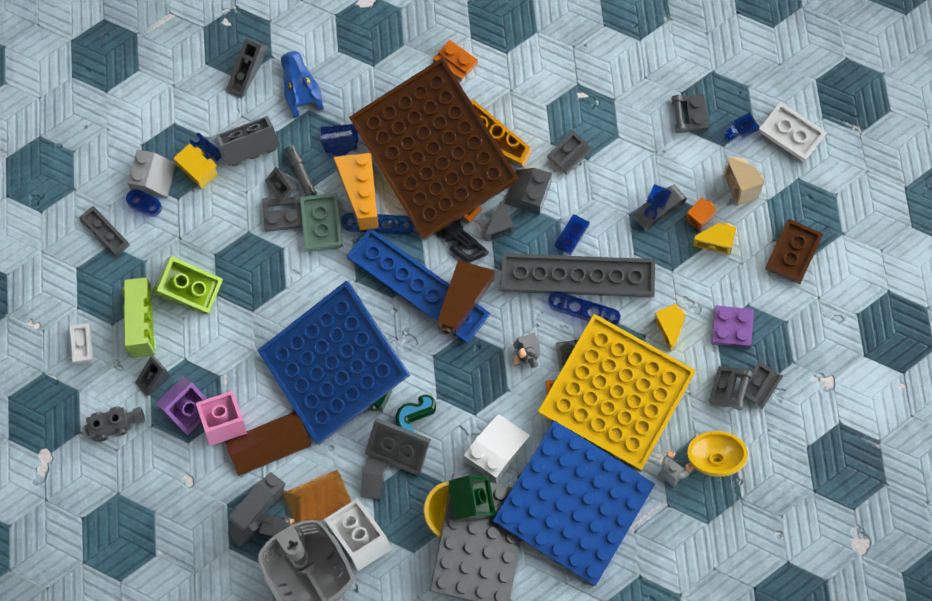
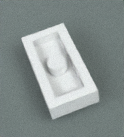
M90 324L70 326L72 362L74 364L93 362Z

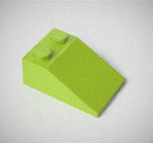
M170 256L164 262L152 294L209 314L223 279Z

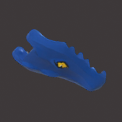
M292 51L282 55L284 96L293 117H299L297 107L316 102L318 110L324 109L319 85L305 66L300 53Z

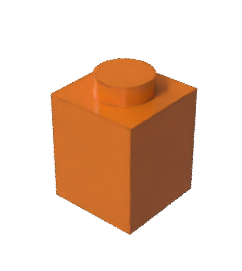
M702 197L687 212L685 220L698 231H701L715 216V205Z

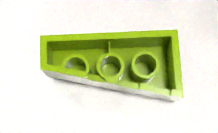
M147 277L124 280L122 295L125 298L123 313L125 316L126 352H129L132 358L155 355L151 283Z

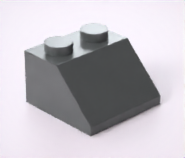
M537 168L516 170L515 173L520 181L510 186L504 204L540 215L552 183V173Z

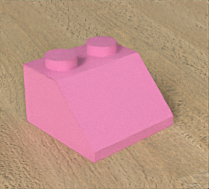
M233 391L196 403L209 446L247 434Z

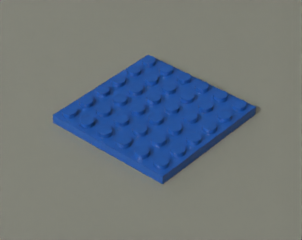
M348 281L338 286L257 350L311 437L318 445L410 376Z
M554 420L492 522L586 582L596 586L654 488L655 483Z

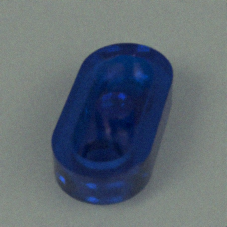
M134 189L126 195L128 206L149 217H155L162 211L159 199L141 190ZM135 199H140L139 202L134 203ZM152 206L156 207L154 210H150Z

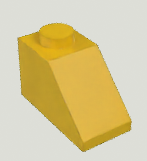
M717 223L696 235L693 246L730 255L737 227L729 223Z
M677 304L655 312L654 320L670 352L674 351L683 328L684 319H686L682 308L679 309Z

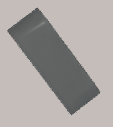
M673 184L639 208L633 214V218L644 231H647L682 206L687 198Z

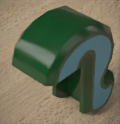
M424 394L418 397L419 404H403L398 408L395 416L397 426L414 432L411 422L434 414L436 411L435 399L431 395Z

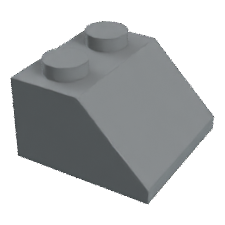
M136 150L127 182L131 192L168 198L176 163L154 152Z

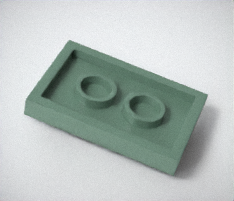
M337 193L300 197L305 251L343 247Z

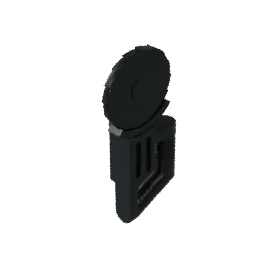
M459 219L436 233L438 237L445 239V242L455 240L449 250L464 262L471 263L489 254L485 247L463 230ZM461 245L467 251L473 248H477L480 251L467 255L458 247Z

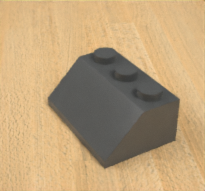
M268 116L216 135L228 166L239 165L243 160L255 159L259 157V154L264 152L270 153L275 151L277 147H280L274 127Z

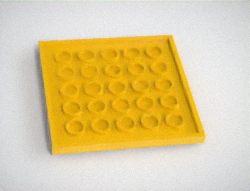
M593 314L537 413L552 422L555 420L591 444L641 472L696 370L598 315Z

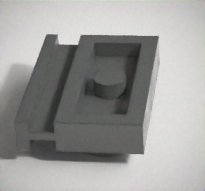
M572 131L547 155V158L568 175L593 151V147L589 146L585 140Z
M758 361L752 371V378L749 379L744 399L763 409L783 378V375L776 373L775 370Z

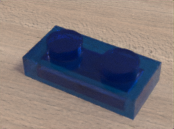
M573 214L557 239L555 247L572 255L590 226V222Z

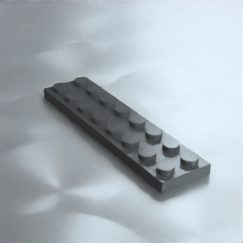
M503 253L501 292L654 297L655 259Z

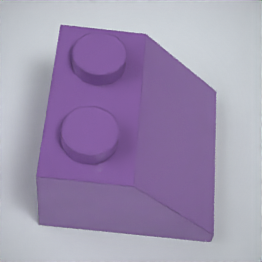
M182 377L156 405L188 436L202 422L196 403L207 398L191 381Z

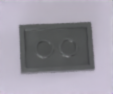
M376 418L365 454L419 476L431 439Z

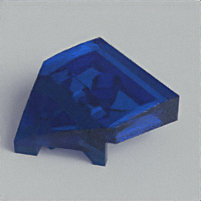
M353 124L320 127L321 143L326 153L330 152L338 157L346 156L350 151L358 149L357 142H359V137Z

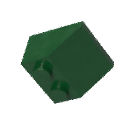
M467 475L449 480V494L452 497V512L455 520L468 521L496 516L488 476Z

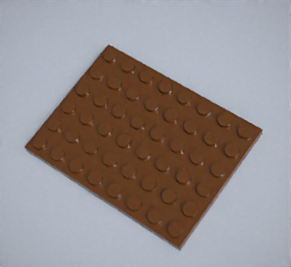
M443 57L349 117L424 241L520 181Z

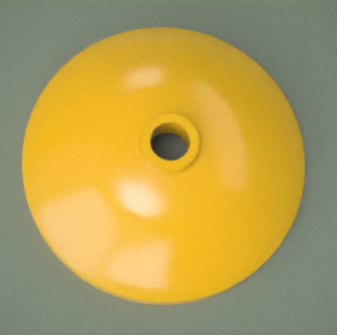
M710 431L696 436L690 442L687 455L690 464L699 472L709 476L724 477L737 473L745 466L748 450L744 442L735 435L722 431Z
M449 481L433 488L427 495L424 503L426 524L439 538L449 493Z

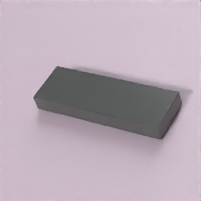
M94 206L79 217L115 257L130 246L129 242Z

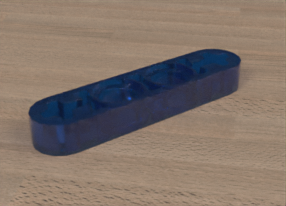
M346 213L342 216V227L346 231L366 233L367 230L359 229L353 213ZM377 214L379 228L373 230L381 234L409 235L414 231L415 226L409 216ZM349 219H352V220H353V222L351 223V225H348V224H347V222L349 221ZM390 220L393 225L390 228H384L382 226L383 222ZM395 221H398V229H396ZM405 222H408L410 225L407 229H404L403 226Z
M553 292L548 298V305L554 311L590 321L592 317L588 314V310L595 308L599 311V317L602 316V311H605L603 319L610 322L608 317L613 314L615 319L610 323L616 326L620 323L621 315L614 308L561 292ZM560 298L561 303L554 305L553 300ZM565 300H568L567 306L564 308L563 303H565ZM578 303L581 308L578 311H572L569 307L570 304Z

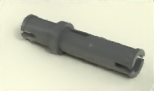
M291 145L292 149L290 146L286 147L285 153L290 160V167L294 169L305 196L317 195L304 167L305 162L300 158L296 146Z

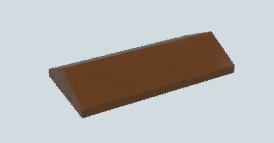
M296 411L247 431V434L225 441L238 476L312 446Z

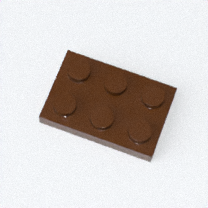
M788 218L765 269L801 284L823 233Z

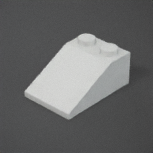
M498 414L464 454V462L497 483L528 441L530 435Z
M358 498L324 519L358 571L392 550L386 535Z

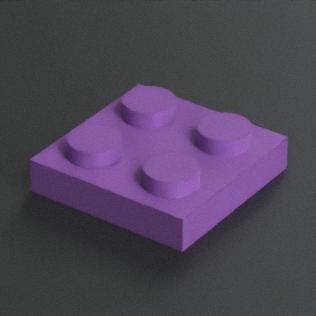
M715 305L712 344L751 348L754 309Z

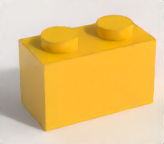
M189 144L174 157V161L202 189L218 175L216 171L217 165L210 158L207 160L199 147L196 146L194 148Z

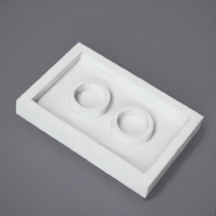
M782 102L777 105L758 131L804 163L827 133Z

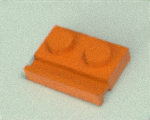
M451 40L441 48L436 57H433V62L443 57L455 77L461 82L478 63V59Z

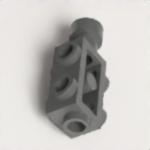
M118 406L111 408L110 411L105 413L96 412L91 414V417L86 418L87 425H84L87 436L97 440V442L107 440L109 435L122 436L127 434V430L131 429L130 424L145 422V416L141 407L134 408L133 411L127 413L124 407ZM119 417L118 421H116V422L113 421V419Z

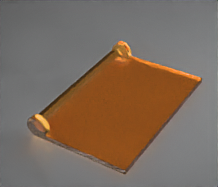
M338 469L283 493L295 523L307 520L321 521L352 502Z

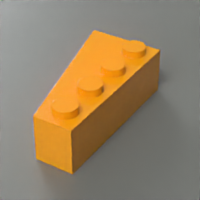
M472 99L471 103L507 160L524 168L532 154L531 147Z
M371 153L334 157L336 171L346 192L359 229L379 228Z

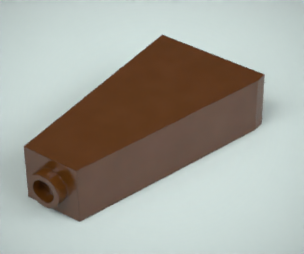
M458 260L437 321L438 329L442 333L457 334L493 283L495 270Z

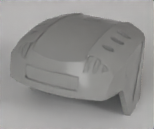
M317 520L301 521L289 526L274 535L263 546L258 555L264 579L277 601H338L354 583L355 576L339 543L324 524ZM332 553H335V554L332 556V558H331L330 560H328V558L332 555ZM303 556L306 557L304 564H296L297 560H300ZM338 562H340L339 565L334 569L333 567H334ZM287 584V586L278 587L279 585Z

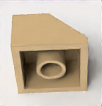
M727 158L723 174L737 206L759 199L764 184L762 174L758 173L756 167L751 164L749 165L747 159Z

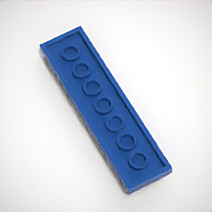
M368 229L346 255L347 259L437 323L450 284L376 231ZM477 304L457 334H452L468 344L490 317V312Z

